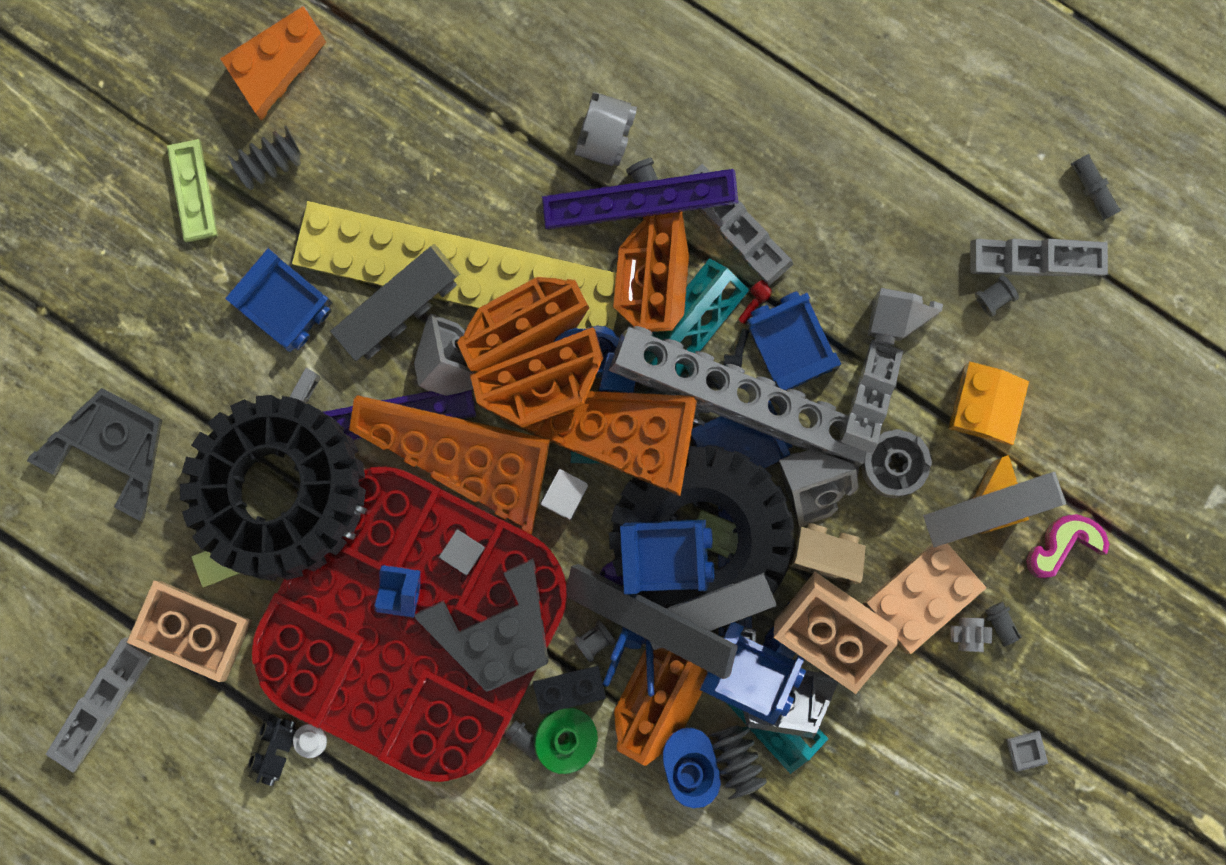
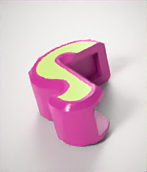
M1078 514L1059 517L1049 525L1045 533L1046 549L1044 550L1042 546L1031 548L1026 560L1027 568L1033 576L1038 578L1056 576L1076 540L1100 555H1107L1110 544L1106 532L1094 520Z

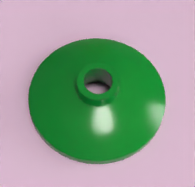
M566 708L553 711L542 720L537 728L534 739L536 756L545 768L554 773L570 774L583 768L595 753L598 742L597 729L593 720L579 709ZM565 733V740L562 743H558L559 736Z

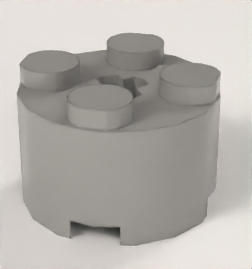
M593 92L574 155L609 166H619L628 142V137L625 136H628L630 127L633 124L637 107L631 106L629 102Z
M896 429L886 431L879 436L874 453L867 452L861 469L864 480L873 491L884 497L899 498L908 496L923 486L929 476L932 461L930 451L920 437L910 432ZM891 456H895L896 460L902 459L904 465L899 467L900 473H897L895 469L891 470L888 464L892 461Z

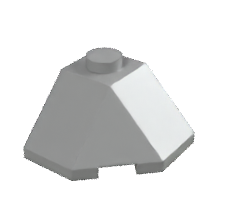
M880 288L874 297L868 336L875 337L876 343L894 345L895 341L903 340L936 317L942 311L943 304L930 301V305L927 306L923 304L922 296Z
M433 314L428 316L414 361L419 387L445 396L473 389L470 374L478 371H470L457 344L460 337L464 336L465 330L458 323Z
M811 449L801 453H793L787 458L779 460L783 480L799 527L831 517L838 510L837 502L845 494L851 496L859 488L854 464Z

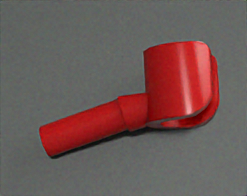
M760 280L750 288L749 291L755 299L750 302L738 318L741 323L745 324L751 316L750 313L771 297V288L764 280Z

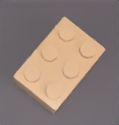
M931 543L869 597L863 605L896 627L897 644L906 654H912L982 593L986 586L948 543L933 547Z
M814 572L774 621V638L857 694L897 646V629L827 579Z
M154 580L127 643L217 682H225L252 620L165 582Z

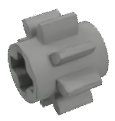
M959 618V626H951V642H959L958 651L984 652V643H992V627H984V618Z

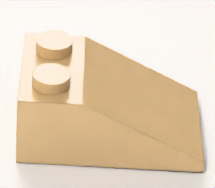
M808 523L807 528H799L789 567L809 573L816 572L823 577L850 585L862 582L866 546L858 544L859 537L840 532L839 538L826 534L828 528Z

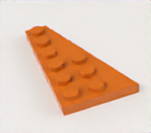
M589 391L584 405L523 428L502 417L500 418L504 423L535 436L550 439V442L681 496L697 400L693 396Z
M359 395L354 398L350 431L383 450L389 449L403 457L404 462L422 468L431 474L430 477L473 502H481L495 510V514L499 517L514 521L522 526V530L532 535L550 439Z

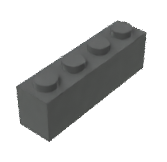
M433 244L330 330V332L355 361L363 356L368 361L382 349V346L379 344L380 341L388 335L393 340L407 328L404 323L405 320L413 314L418 319L432 307L429 302L430 299L438 293L443 298L457 286L454 279L460 273L436 244Z

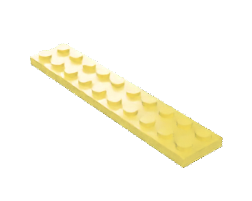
M307 201L292 265L295 267L383 287L426 249L436 244L460 275L454 279L457 284L454 289L443 298L438 293L432 299L478 309L536 277L562 280L572 279L577 282L589 306V310L577 328L588 329L589 327L599 325L606 326L614 331L618 312L613 308L616 283L615 272Z

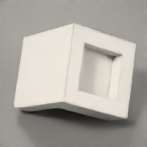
M559 469L541 505L571 521L577 511V506L588 488V484Z

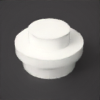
M307 724L295 732L293 745L299 755L313 758L324 751L327 745V737L321 728Z

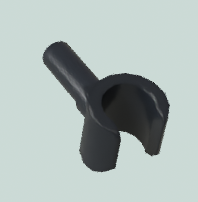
M741 330L735 348V355L724 354V366L726 364H733L742 367L743 350L749 335L748 330Z

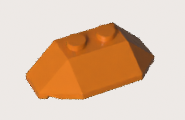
M682 211L643 217L644 220L619 247L613 308L633 327H643L651 332L672 331L684 316L689 252Z
M536 277L478 308L468 324L464 336L460 337L457 344L470 371H480L553 343L555 338L564 331L578 327L589 310V306L575 280Z
M594 327L470 374L477 404L521 428L584 405L603 356Z
M663 647L654 650V695L650 697L647 690L646 650H644L614 709L615 729L618 739L617 751L644 766L663 754L665 743L674 732L685 728L703 692L700 688L706 677L707 670Z

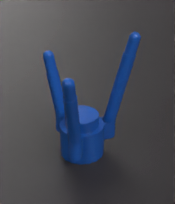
M622 627L620 637L611 655V664L603 681L604 687L609 686L625 647L640 649L643 644H646L648 696L652 697L654 695V650L649 640Z

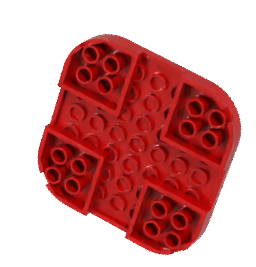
M370 467L364 470L366 478L359 479V486L366 489L364 506L361 507L367 510L365 514L360 516L361 518L354 531L356 535L354 540L342 536L347 544L337 555L330 552L324 556L327 561L325 565L314 572L304 569L302 570L303 576L283 580L278 592L274 593L256 629L252 645V662L262 690L276 706L316 728H321L414 778L431 782L458 779L474 772L495 752L537 669L486 692L416 620L415 616L412 618L375 611L381 566L421 571L420 595L415 614L444 600L458 631H461L519 604L504 572L533 558L536 567L535 576L539 589L540 612L544 625L547 649L562 621L566 609L567 585L564 572L552 551L533 535L404 470L392 467ZM457 529L485 547V550L468 576L439 558ZM468 685L473 692L467 690Z

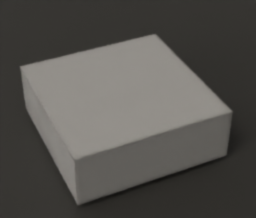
M305 368L290 397L299 399L307 404L321 379L320 376Z
M457 529L439 558L468 576L485 550V547Z
M1040 731L1006 739L1015 772L1048 764Z

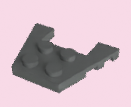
M101 388L71 417V420L58 432L52 434L37 452L34 451L28 457L27 462L56 476L71 447L74 446L130 476L114 508L143 522L162 419Z
M533 558L504 572L519 603L461 631H458L444 600L414 615L416 620L486 692L545 666L549 662L544 625L540 612L539 589L535 576L536 567Z
M725 627L724 634L726 633L728 627ZM744 627L741 636L755 642L756 629ZM806 670L798 688L792 687L789 696L793 697L794 701L786 717L780 715L775 724L772 725L743 711L746 725L749 728L814 738L839 682L821 670L819 672Z

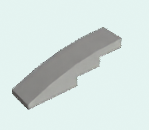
M702 163L690 175L710 171ZM739 200L738 204L698 209L768 286L794 265L792 259L770 238L769 233L747 212L745 206Z
M975 239L970 241V273L1021 276L1108 275V243L1062 239H1045L1042 241Z
M872 339L854 393L841 442L871 454L874 453L882 424L887 415L890 398L896 386L903 350L890 345L876 343Z
M1054 471L923 515L933 547H937L1065 505L1066 501Z
M761 573L736 584L732 583L710 593L701 594L666 609L711 631L775 607L776 602L764 573ZM650 641L653 650L662 648L661 646Z
M126 637L121 639L105 667L99 670L84 697L78 700L45 754L73 773L97 742L153 656L149 652L127 643L128 639Z

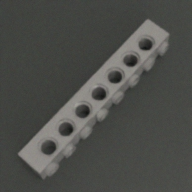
M639 326L628 327L621 334L608 371L668 395L693 396L697 400L696 406L804 450L811 449L854 464L855 468L864 463L866 451L841 442L848 415L837 412L834 405L823 401L815 403L805 399L806 395L795 389H787L786 391L778 388L773 380L766 377L758 376L754 378L744 374L745 370L739 366L719 364L714 361L713 356L707 353L687 351L683 349L681 343L675 340H660L653 337L652 332L646 328ZM644 351H650L656 355L657 365H650L645 361ZM675 364H682L687 368L688 378H682L676 373ZM707 376H712L718 381V391L712 390L707 386ZM738 388L744 389L749 394V403L740 401L737 396ZM768 401L778 404L780 408L779 416L769 411ZM799 413L808 416L810 420L809 428L803 427L800 424ZM830 425L838 428L840 440H835L831 437L829 433Z

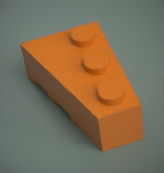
M302 6L220 59L258 118L262 121L268 114L267 111L279 97L283 96L287 91L286 88L299 73H302L325 45L326 41L305 7Z

